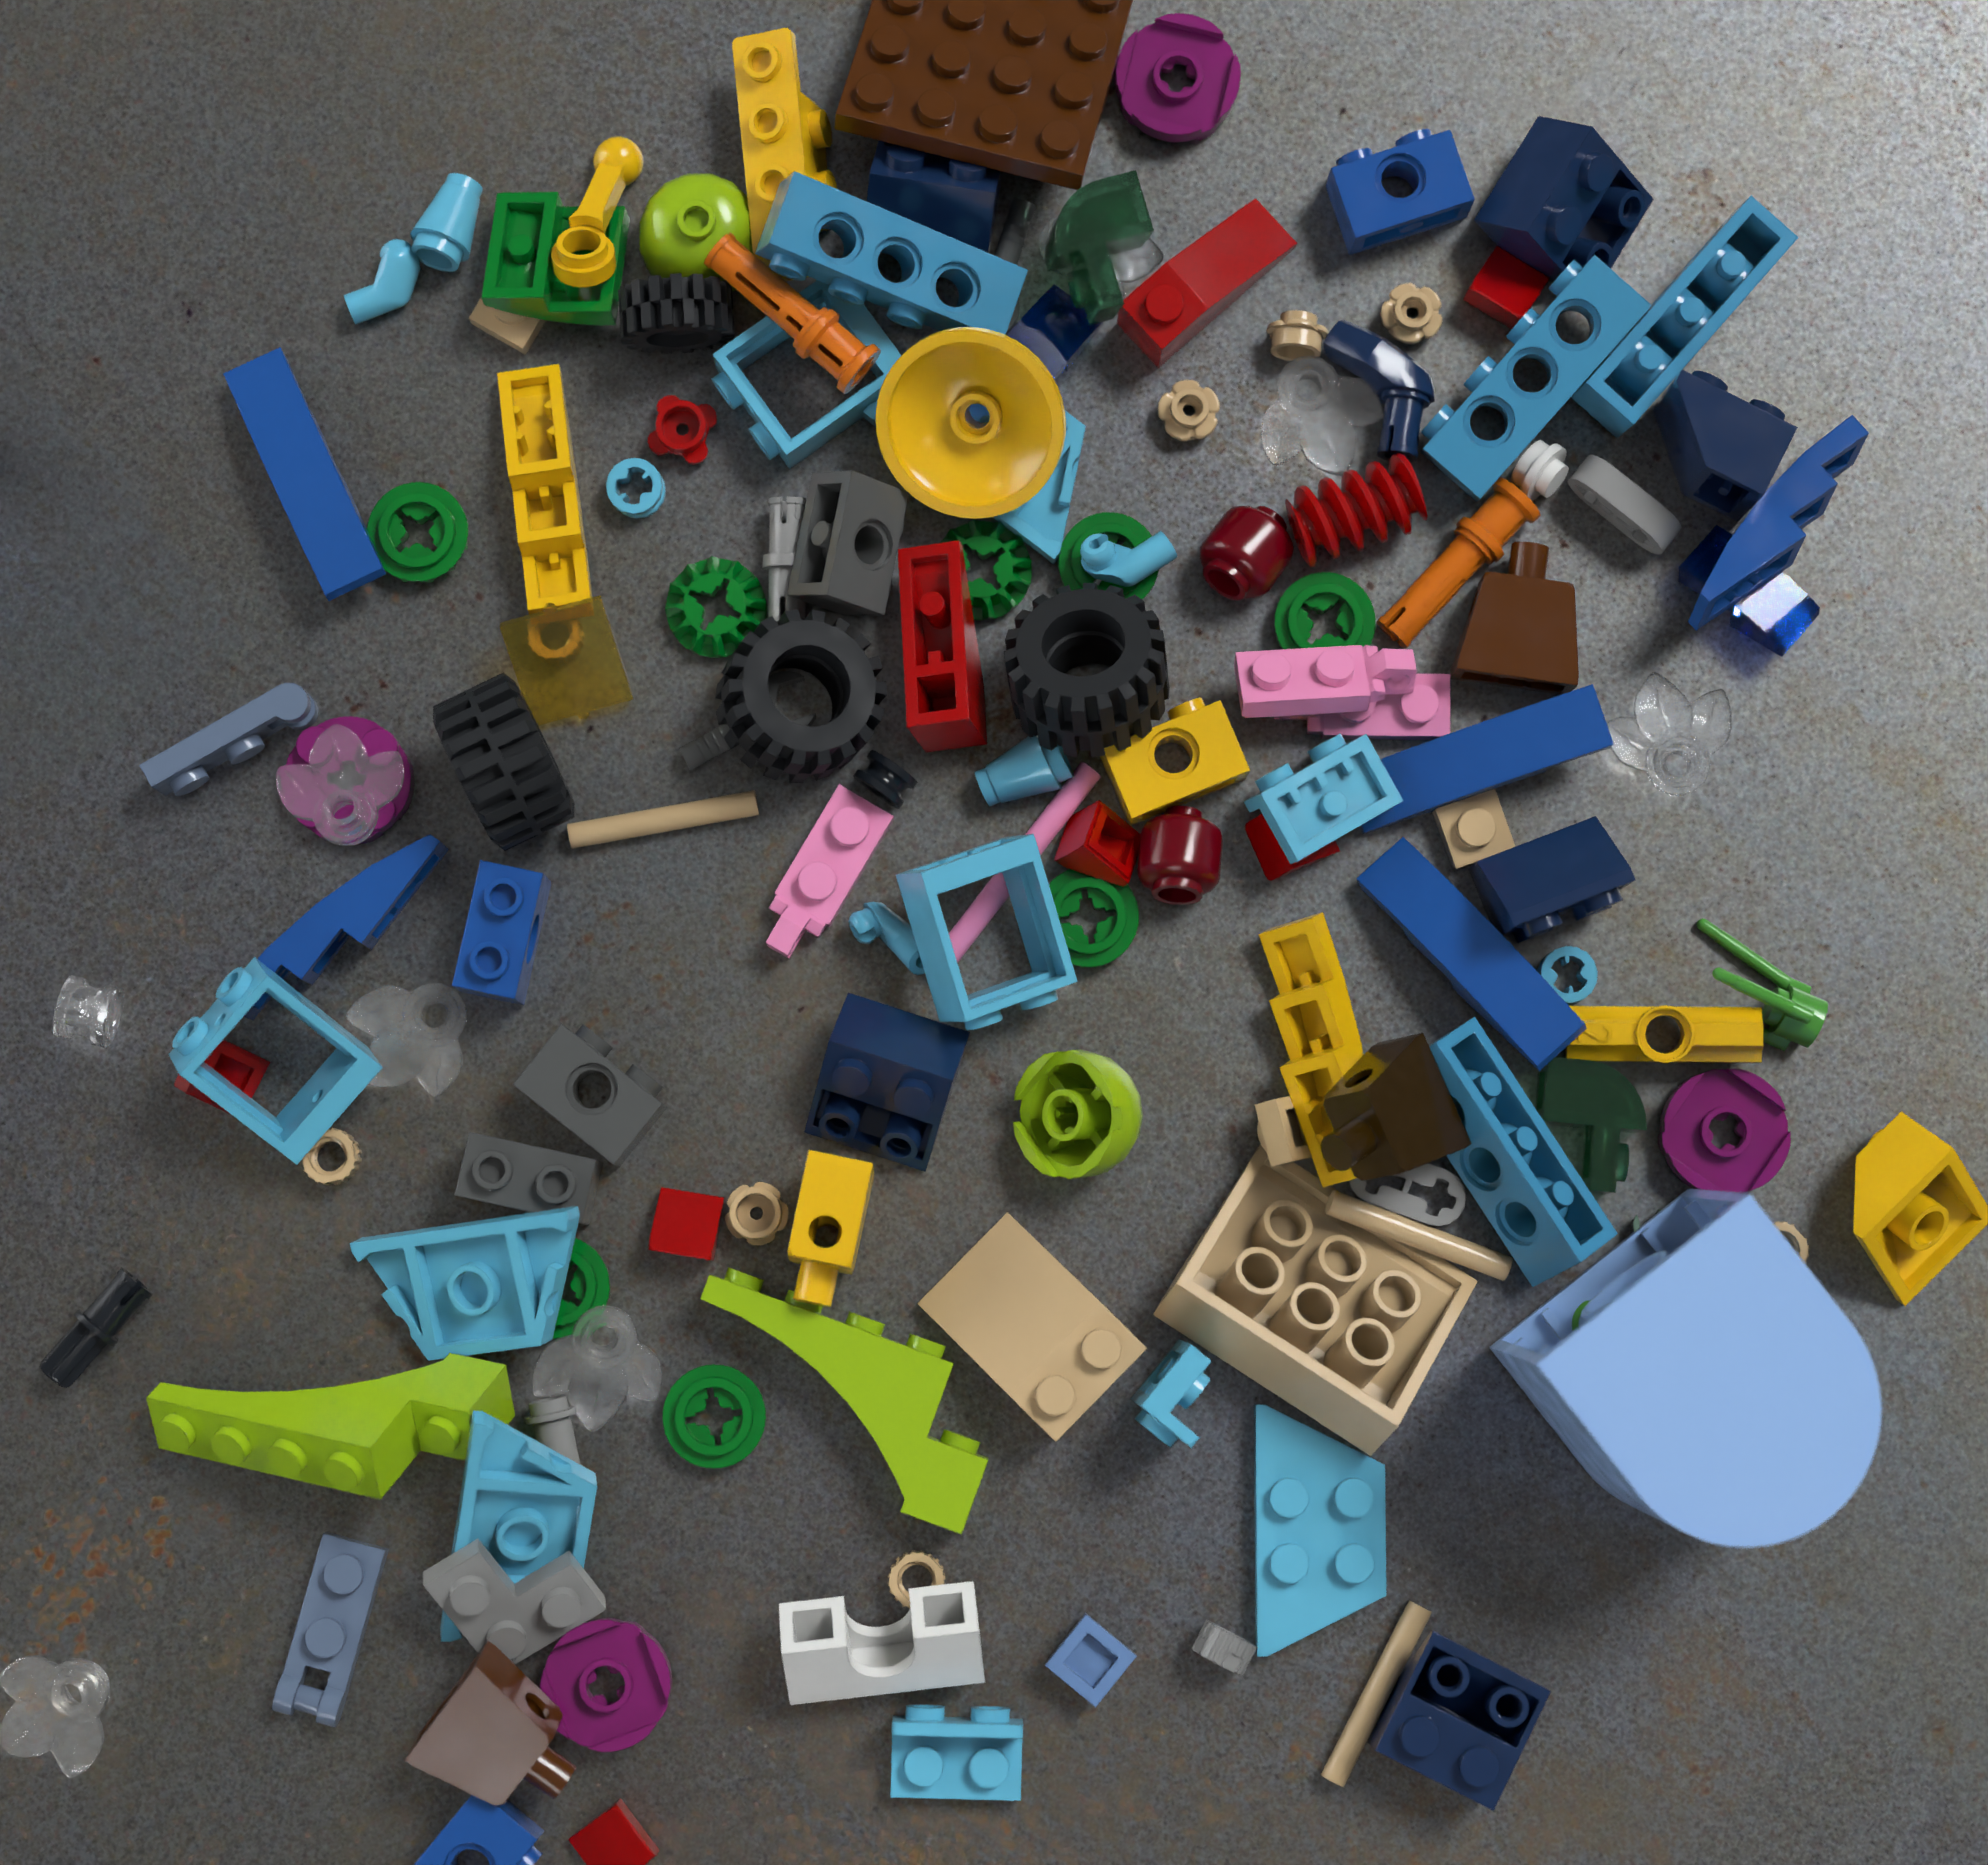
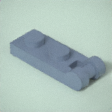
M295 683L278 685L139 766L151 787L166 796L171 792H174L175 796L188 794L209 780L210 777L207 774L209 770L227 760L234 765L252 758L265 748L262 740L286 726L294 730H304L311 727L318 718L319 708L317 702L301 686Z
M330 1532L323 1533L284 1671L274 1695L273 1711L292 1716L295 1710L315 1715L316 1723L334 1728L337 1727L345 1706L389 1549ZM309 1667L330 1672L325 1690L304 1685Z

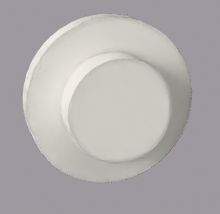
M1542 440L1536 441L1526 450L1516 464L1511 481L1519 486L1520 490L1531 501L1540 495H1543L1545 498L1550 497L1560 487L1568 473L1569 467L1564 464L1567 454L1566 449L1557 443L1549 446Z

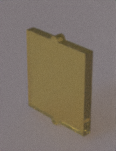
M601 595L558 607L554 603H547L544 606V611L500 622L499 627L521 693L538 726L575 715L580 719H586L589 717L590 711L633 700V692Z

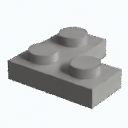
M476 1539L423 1571L424 1587L474 1649L479 1653L487 1641H489L501 1650L514 1664L519 1663L562 1637L573 1628L606 1610L605 1595L570 1551H567L518 1582L513 1583L481 1541Z

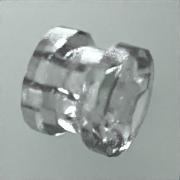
M70 975L63 984L56 1003L53 1018L54 1036L70 1040L79 1035L87 1037L91 1045L107 1049L112 1044L120 1025L124 1008V989L110 984L101 989L92 987L87 979Z

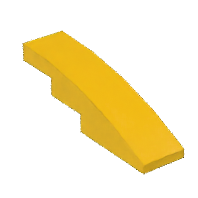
M553 364L497 373L507 471L513 493L517 540L522 555L527 609L531 623L595 614L581 503L560 365Z
M1321 912L1269 928L1258 935L1280 993L1269 1000L1290 1061L1279 1068L1322 1187L1357 1178L1354 1176L1351 1168L1345 1171L1337 1170L1323 1156L1321 1149L1322 1140L1334 1131L1323 1102L1324 1095L1364 1054L1345 978L1324 913Z

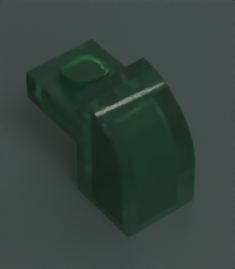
M1136 170L1093 181L1077 190L1065 203L1047 237L1045 247L1047 271L1072 266L1073 271L1068 273L1070 295L1077 309H1085L1089 325L1114 319L1124 305L1110 255L1143 247L1154 231Z
M1555 1057L1538 1071L1535 1109L1546 1125L1584 1129L1581 1178L1591 1193L1604 1195L1616 1193L1617 1181L1625 1182L1629 1166V1146L1627 1143H1620V1132L1639 1133L1647 1130L1646 1113L1642 1100L1631 1082L1610 1066L1590 1060Z

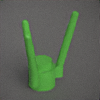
M1699 919L1697 921V928L1779 986L1770 991L1720 967L1715 968L1712 972L1716 980L1765 1004L1762 1018L1763 1022L1770 1025L1769 1029L1763 1028V1043L1782 1051L1787 1049L1791 1041L1808 1048L1814 1042L1823 1026L1828 1011V1002L1811 995V986L1789 977L1707 919Z

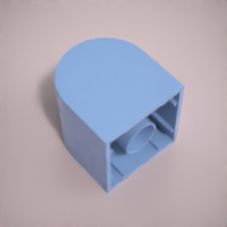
M1688 1188L1640 1226L1637 1231L1630 1234L1489 1347L1584 1470L1597 1484L1623 1503L1695 1538L1713 1544L1747 1548L1769 1546L1797 1538L1817 1528L1841 1509L1855 1493L1869 1469L1878 1444L1881 1427V1394L1876 1369L1863 1339L1749 1193ZM1590 1301L1581 1312L1579 1327L1573 1331L1572 1318L1575 1310L1583 1302Z

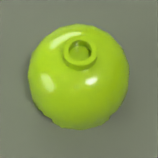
M711 173L685 174L664 183L648 200L639 224V250L650 275H660L662 278H669L670 274L681 273L682 277H689L691 274H703V279L715 276L719 277L720 281H724L713 269L705 266L704 261L714 245L724 235L729 233L736 236V239L753 253L747 195L732 181Z
M1084 1050L1046 1053L1027 1067L1016 1086L1014 1101L1021 1100V1121L1013 1122L1015 1138L1025 1158L1042 1174L1051 1177L1078 1179L1106 1173L1127 1157L1139 1137L1143 1119L1140 1094L1132 1078L1109 1057Z

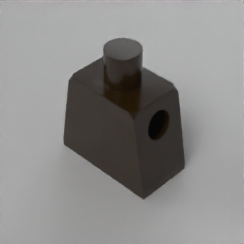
M1424 1033L1376 1043L1324 1095L1323 1106L1334 1131L1322 1140L1321 1149L1323 1156L1337 1170L1345 1171L1351 1168L1354 1176L1361 1181L1407 1172L1462 1150L1472 1144Z

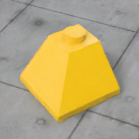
M1900 1112L1884 1129L1876 1132L1868 1144L1856 1155L1853 1233L1896 1300L1906 1306L1988 1225V1205L1955 1149L1909 1116Z

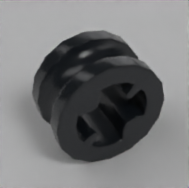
M871 750L867 755L870 761L869 766L865 770L857 769L853 777L877 797L900 809L904 803L901 798L902 792L905 789H914L917 781L896 763L882 754Z

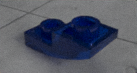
M1053 284L1020 319L1007 336L1017 340L1032 351L1047 367L1054 380H1056L1063 370L1067 371L1103 326L1105 320Z
M1716 525L1679 566L1678 581L1700 594L1732 534ZM1781 572L1727 609L1730 611V627L1781 657L1820 613V607L1784 572Z

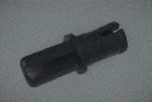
M121 1267L115 1278L85 1312L81 1309L75 1312L74 1315L78 1320L41 1361V1370L59 1386L64 1388L70 1387L107 1344L114 1347L118 1342L114 1336L144 1301L153 1295L148 1287L138 1279L135 1281L132 1278L133 1275Z

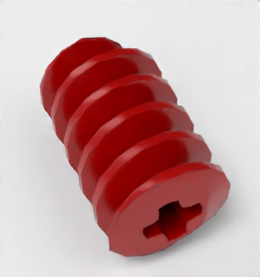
M1400 453L1392 455L1389 459L1388 472L1381 463L1373 461L1366 466L1365 481L1357 471L1349 469L1342 474L1341 489L1331 478L1326 477L1318 483L1317 497L1307 486L1302 485L1294 491V507L1287 499L1285 500L1292 534L1303 559L1310 568L1316 566L1317 546L1323 545L1335 560L1340 558V538L1347 537L1355 549L1361 551L1364 550V530L1371 529L1379 541L1385 543L1388 542V522L1395 521L1406 536L1412 533V514L1418 512L1425 521L1428 518L1426 504L1411 462L1405 455Z

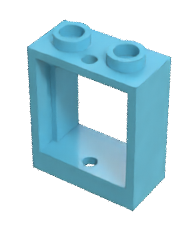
M818 280L802 290L800 294L819 310L823 307L834 309L840 315L839 323L866 346L875 344L881 350L878 359L871 368V371L877 378L792 439L742 372V370L788 339L790 335L766 316L713 353L715 366L719 372L718 375L712 378L715 387L733 410L742 404L756 424L748 430L767 458L771 460L779 454L789 469L863 417V411L868 404L878 400L881 386L888 372L901 356L864 304H851L832 296L828 292L830 285Z
M1034 834L1004 837L896 874L940 1022H964L966 1030L986 1027L1003 1019L1001 1009L1020 1003L1022 1010L1047 1005L1058 1000L1056 989L1078 982ZM1002 872L1032 972L967 995L937 895Z
M254 957L244 969L238 967L225 977L217 989V1000L201 1018L195 1016L180 1028L172 1042L173 1050L168 1055L179 1075L297 1165L383 1067L365 1044ZM265 992L336 1047L334 1052L276 1117L204 1062Z

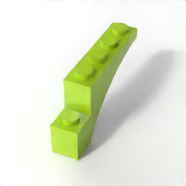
M729 1267L724 1279L709 1274L700 1298L701 1300L744 1318L780 1340L815 1368L850 1405L876 1441L898 1482L905 1499L900 1512L962 1534L988 1463V1457L977 1454L980 1441L944 1429L940 1440L928 1436L954 1362L942 1358L946 1346L911 1333L906 1345L882 1337L885 1324L850 1311L845 1323L821 1314L822 1306L793 1300L794 1291L788 1289L784 1301L760 1292L764 1283L763 1279Z
M449 1353L443 1361L379 1379L334 1387L294 1391L238 1392L198 1389L160 1382L146 1397L159 1449L380 1500L420 1451L465 1461L473 1411H483L507 1425L515 1417L506 1365Z

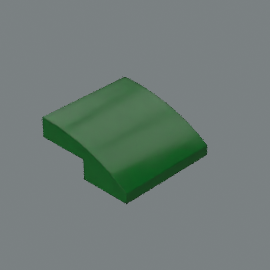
M558 192L497 193L481 297L484 305L504 312L547 321L616 326L619 306L618 290H620L622 284L630 223L625 206H616L605 231L606 237L612 241L615 248L616 270L607 281L599 285L580 288L566 285L556 278L551 257V251L557 238L562 232L570 228L569 217L579 206L564 207ZM580 250L572 254L583 255L594 250Z

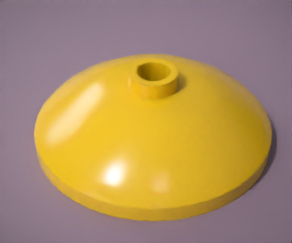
M957 327L942 330L921 339L895 362L888 372L878 396L876 433L880 450L889 470L909 494L938 512L959 518L977 519L1008 513L1028 502L1042 489L1055 471L1062 455L1066 437V416L1063 400L1053 376L1042 361L1026 346L1005 334L993 330L976 327ZM972 404L985 406L990 415L989 421L985 423L976 421L971 416L970 406Z

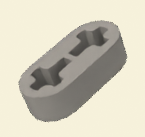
M1587 455L1568 479L1570 488L1581 500L1627 537L1651 553L1662 554L1681 531V524L1666 507L1613 465L1598 456Z
M1429 1163L1407 1172L1390 1175L1403 1180L1399 1190L1382 1185L1378 1186L1375 1193L1372 1194L1365 1190L1367 1180L1361 1181L1356 1178L1346 1181L1347 1188L1354 1198L1432 1227L1450 1224L1460 1216L1465 1208L1466 1193L1464 1185L1459 1178L1448 1170ZM1437 1180L1444 1182V1194L1453 1198L1451 1207L1438 1208L1434 1216L1426 1213L1427 1201L1408 1194L1411 1184L1423 1188H1431Z

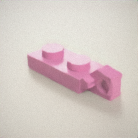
M1362 645L1235 652L1234 660L1241 715L1245 718L1368 711L1369 703L1384 700L1386 694L1413 693L1417 673L1413 649L1383 648L1378 651L1376 646L1369 645L1364 647Z
M1416 674L1413 693L1386 694L1384 700L1369 703L1368 711L1274 716V720H1307V734H1320L1321 739H1330L1341 733L1344 739H1357L1367 734L1369 740H1433L1450 734V674Z
M840 784L838 785L774 892L775 898L769 909L780 915V918L766 941L769 948L790 959L806 931L819 938L826 926L831 927L894 820L893 815Z

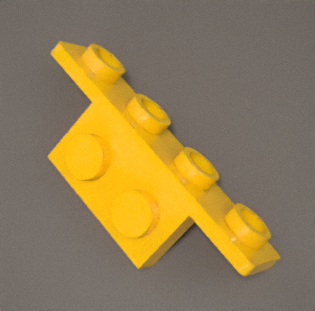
M789 28L737 37L732 41L752 251L768 267L771 261L756 255L755 252L779 184L796 171L838 189L833 173L827 170L825 148L832 145L830 120L824 109H821L801 92L795 34ZM780 275L785 281L794 280Z

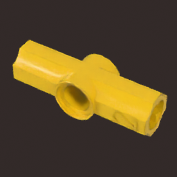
M1667 1005L1569 1006L1585 1023L1587 1029L1565 1048V1061L1660 1063L1762 1062V1007ZM1662 1015L1669 1016L1675 1020L1681 1034L1676 1047L1665 1053L1652 1049L1645 1035L1650 1021Z

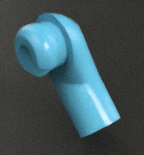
M394 239L385 243L379 254L381 260L374 284L344 295L355 324L400 308L410 301L420 272V260L411 251L412 246L408 242Z
M1159 531L1133 549L1108 541V536L1101 533L1088 536L1080 547L1081 564L1088 574L1095 579L1124 587L1136 585L1178 557L1173 545L1162 531Z
M867 902L863 904L864 909L855 911L850 915L849 927L858 942L870 944L879 937L913 974L921 975L925 973L911 925L882 902Z

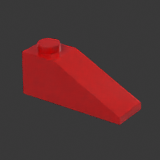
M1255 198L1168 260L1119 303L1117 324L1159 369L1296 248L1297 242Z
M957 540L898 549L907 728L926 753L986 745L987 729L984 682L963 546Z

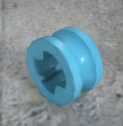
M639 458L624 459L616 464L608 474L606 482L607 496L614 507L625 516L636 519L648 517L655 513L663 504L666 494L665 481L656 467L647 460ZM632 473H644L642 479L646 484L652 482V491L642 493L640 503L629 504L630 498L626 493L620 495V485L631 483Z
M1564 946L1553 950L1541 960L1537 968V972L1568 1005L1585 999L1592 993L1597 983L1598 971L1594 960L1586 951L1578 947ZM1569 959L1578 964L1580 968L1576 973V978L1582 983L1578 991L1574 992L1573 987L1569 986L1562 992L1553 985L1558 977L1557 973L1552 969L1556 960H1560L1561 966L1569 963Z

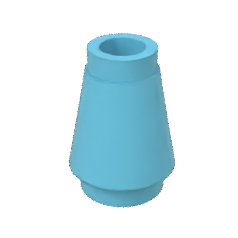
M460 173L448 174L445 183L441 186L412 229L410 236L414 242L411 251L419 257L420 262L440 271L454 272L458 269L460 262L469 259L480 196L483 191L482 186L476 180Z
M1036 735L1031 738L1028 736L987 764L985 768L976 771L975 777L987 804L991 807L1000 802L1005 803L1062 789L1061 782L1074 777L1067 755H1064L1063 747L1057 745V747L1050 751L1040 745L1039 737Z

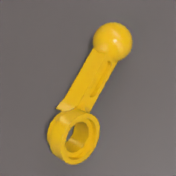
M611 137L598 146L593 159L595 174L579 208L569 217L570 228L559 235L552 248L551 257L554 274L559 281L566 285L580 288L596 286L607 281L616 270L615 248L612 241L606 237L605 231L625 186L636 181L643 169L642 153L639 147L628 138ZM580 250H594L583 255L572 254Z

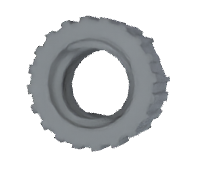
M1205 1620L1192 1646L1194 1652L1240 1676L1244 1675L1257 1649V1646L1207 1620Z

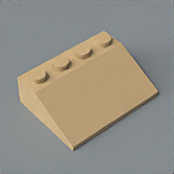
M1260 1144L1182 1265L1153 1315L1371 1456L1400 1425L1478 1281L1443 1258L1326 1215L1325 1207L1329 1196L1333 1190H1338L1331 1186L1322 1187L1318 1177L1294 1162L1271 1167L1268 1154Z

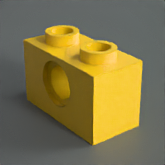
M1201 697L1182 703L1167 712L1170 721L1152 727V731L1143 739L1136 734L1130 736V747L1118 751L1115 745L1104 748L1105 755L1100 756L1127 823L1130 826L1162 814L1169 807L1184 805L1247 778L1250 768L1221 700L1205 706ZM1166 743L1179 744L1187 751L1190 765L1178 773L1166 772L1156 763L1154 752L1158 747Z

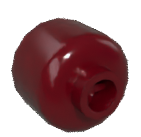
M1234 506L1223 514L1200 547L1203 576L1210 587L1222 596L1232 600L1260 598L1266 594L1293 557L1294 547L1286 531L1287 525L1284 519L1277 512L1265 506H1258L1256 508Z
M1172 806L1165 810L1164 815L1150 819L1143 826L1140 833L1137 868L1140 882L1152 891V896L1156 900L1163 903L1189 905L1199 902L1204 894L1211 892L1217 886L1220 880L1223 845L1220 829L1210 820L1202 818L1200 810L1189 806Z

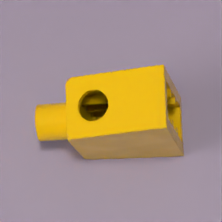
M813 1150L808 1151L787 1252L790 1262L800 1264L793 1300L822 1307H831L838 1273L853 1275L874 1181L873 1163ZM823 1226L837 1228L839 1231L836 1244L829 1248L819 1247L814 1244L818 1228Z

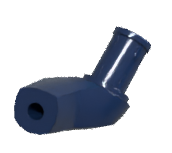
M1346 320L1338 321L1323 342L1326 356L1333 363L1364 380L1377 397L1380 398V401L1385 404L1377 456L1389 461L1392 455L1400 453L1406 455L1410 462L1417 461L1423 409L1428 408L1435 401L1432 378L1415 360L1387 339Z

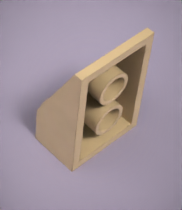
M1008 1212L917 1303L1055 1442L1147 1349L1135 1335Z

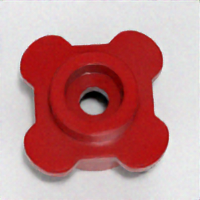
M667 395L661 398L656 406L658 412L656 430L651 432L647 439L650 450L658 456H663L667 453L683 456L686 462L692 465L703 462L709 453L706 446L709 429L717 424V414L714 408L709 404L697 406L690 401L679 400L675 395ZM681 424L688 427V432L685 435H679L676 431L677 427Z

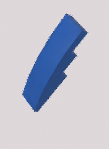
M281 347L223 373L270 480L328 601L386 575L345 479L333 459L317 420L305 400L290 363Z
M1853 415L1806 450L1758 500L1729 539L1700 592L1688 620L1689 624L1696 631L1793 564L1806 537L1802 528L1824 514L1838 485L1833 478L1855 463L1869 434Z
M1593 684L1480 722L1382 758L1381 761L1403 801L1362 824L1363 834L1432 812L1436 808L1546 772L1551 767L1611 748L1614 743Z
M430 834L371 865L316 903L270 944L257 959L283 980L291 972L302 981L313 985L350 936L372 950L449 849ZM265 992L243 1017L254 1020L271 996Z
M1404 837L1356 878L1361 890L1403 929L1407 939L1450 980L1453 989L1538 1071L1545 1067L1587 1029L1579 1016L1496 927Z

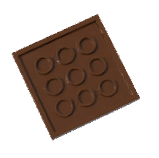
M872 0L836 111L834 129L1081 191L1134 0Z

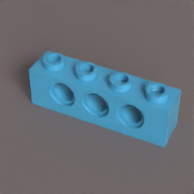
M796 171L779 184L755 252L756 255L770 260L769 268L784 277L804 281L806 276L830 285L828 292L842 301L863 305L865 300L888 309L886 316L895 323L913 329H922L924 324L939 331L957 327H976L1006 335L1028 272L1023 267ZM821 229H829L839 235L844 246L842 258L830 257L822 250L819 244V232ZM880 253L889 254L899 262L902 272L899 283L890 282L881 275L878 269ZM938 277L949 279L955 284L959 293V301L956 307H950L939 299L936 292Z
M1751 195L1730 215L1571 398L1616 438L1620 437L1637 422L1799 237Z
M1596 255L1584 267L1573 260L1548 288L1557 298L1540 316L1530 308L1506 335V338L1514 346L1497 364L1488 356L1465 381L1463 385L1472 394L1456 412L1445 404L1421 431L1430 441L1420 453L1476 502L1488 491L1652 306ZM1566 311H1576L1582 314L1587 319L1590 327L1587 340L1580 344H1569L1563 341L1556 331L1558 315ZM1523 359H1534L1540 362L1547 372V383L1544 389L1534 393L1521 390L1513 379L1515 364ZM1489 406L1497 409L1502 414L1505 421V429L1500 438L1486 441L1478 438L1473 433L1470 426V417L1477 408Z
M1473 1017L1429 1045L1472 1143L1462 1150L1447 1155V1158L1531 1286L1534 1287L1581 1263L1618 1234L1477 1019Z

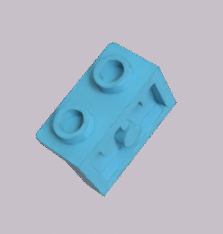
M1340 733L1307 751L1313 763L1294 773L1289 763H1286L1255 781L1260 793L1245 800L1244 804L1249 813L1260 809L1290 864L1298 862L1403 801L1367 734L1346 743Z
M1179 1339L1130 1398L1142 1408L1135 1420L1170 1448L1178 1439L1192 1448L1200 1437L1170 1412L1176 1404L1187 1409L1197 1399L1210 1381V1378L1203 1371L1212 1361L1192 1344Z
M929 1704L906 1705V1716L893 1715L890 1798L1021 1801L1023 1719L1010 1718V1708L1000 1706L971 1707V1717H945V1706Z

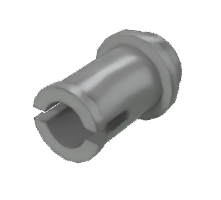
M555 1396L528 1403L530 1415L525 1417V1422L528 1425L533 1424L536 1441L582 1465L571 1420V1415L577 1413L576 1407H569L567 1396Z

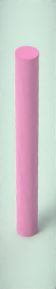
M1084 762L1078 765L1073 772L1074 777L1064 783L1062 789L1057 792L1025 834H1034L1040 856L1101 778L1093 768ZM1002 872L992 876L949 932L957 963L1009 897Z

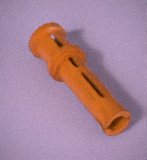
M732 233L724 235L707 255L704 265L709 269H713L747 298L752 305L761 310L795 339L793 347L796 349V354L802 359L811 357L838 380L837 389L843 394L851 391L878 359L881 350L875 344L868 346L863 344L839 323L840 315L834 309H827L826 307L820 310L817 309L783 280L778 273L771 270L742 245Z
M1501 477L1496 480L1492 485L1494 493L1471 518L1464 516L1456 523L1457 528L1454 530L1456 538L1407 589L1403 596L1376 621L1383 632L1394 642L1399 639L1397 641L1399 646L1407 649L1420 631L1440 612L1484 563L1490 565L1493 562H1498L1504 556L1502 547L1526 522L1534 523L1541 516L1540 511L1531 499L1513 483Z

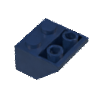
M1538 116L1474 220L1498 247L1550 278L1548 281L1553 283L1573 260L1584 267L1596 255L1611 269L1654 199L1593 126Z
M878 141L869 173L867 202L989 253L1003 172Z
M1682 369L1659 399L1653 411L1681 493L1738 522L1765 494L1798 427L1784 421L1785 414L1774 405L1757 399H1753L1748 403L1727 392L1728 386L1718 377L1703 371H1694L1691 374Z
M1596 816L1479 860L1469 868L1488 920L1503 936L1513 933L1517 944L1552 931L1554 927L1563 924L1560 915L1569 911H1573L1576 921L1612 908V905L1623 901L1620 890L1636 880L1631 867Z
M848 993L828 1042L804 1133L926 1172L970 1032Z
M1431 1630L1399 1677L1367 1742L1375 1751L1494 1811L1551 1691Z

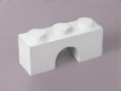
M974 1581L909 1588L910 1609L901 1620L881 1627L865 1626L852 1620L846 1612L844 1596L779 1603L781 1655L790 1705L985 1683Z

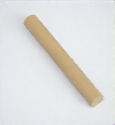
M753 790L567 824L571 848L574 849L759 815L756 793Z
M1335 1190L1332 1191L1327 1201L1325 1214L1501 1281H1504L1510 1272L1513 1258L1503 1253Z
M1410 1600L1408 1601L1321 1773V1776L1341 1787L1345 1786L1432 1614L1431 1611Z

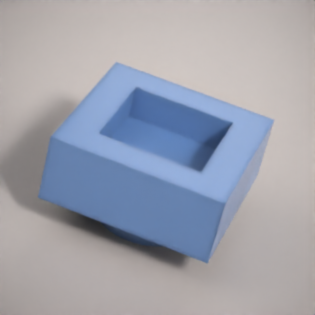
M1085 1612L1045 1662V1666L1096 1707L1137 1656Z

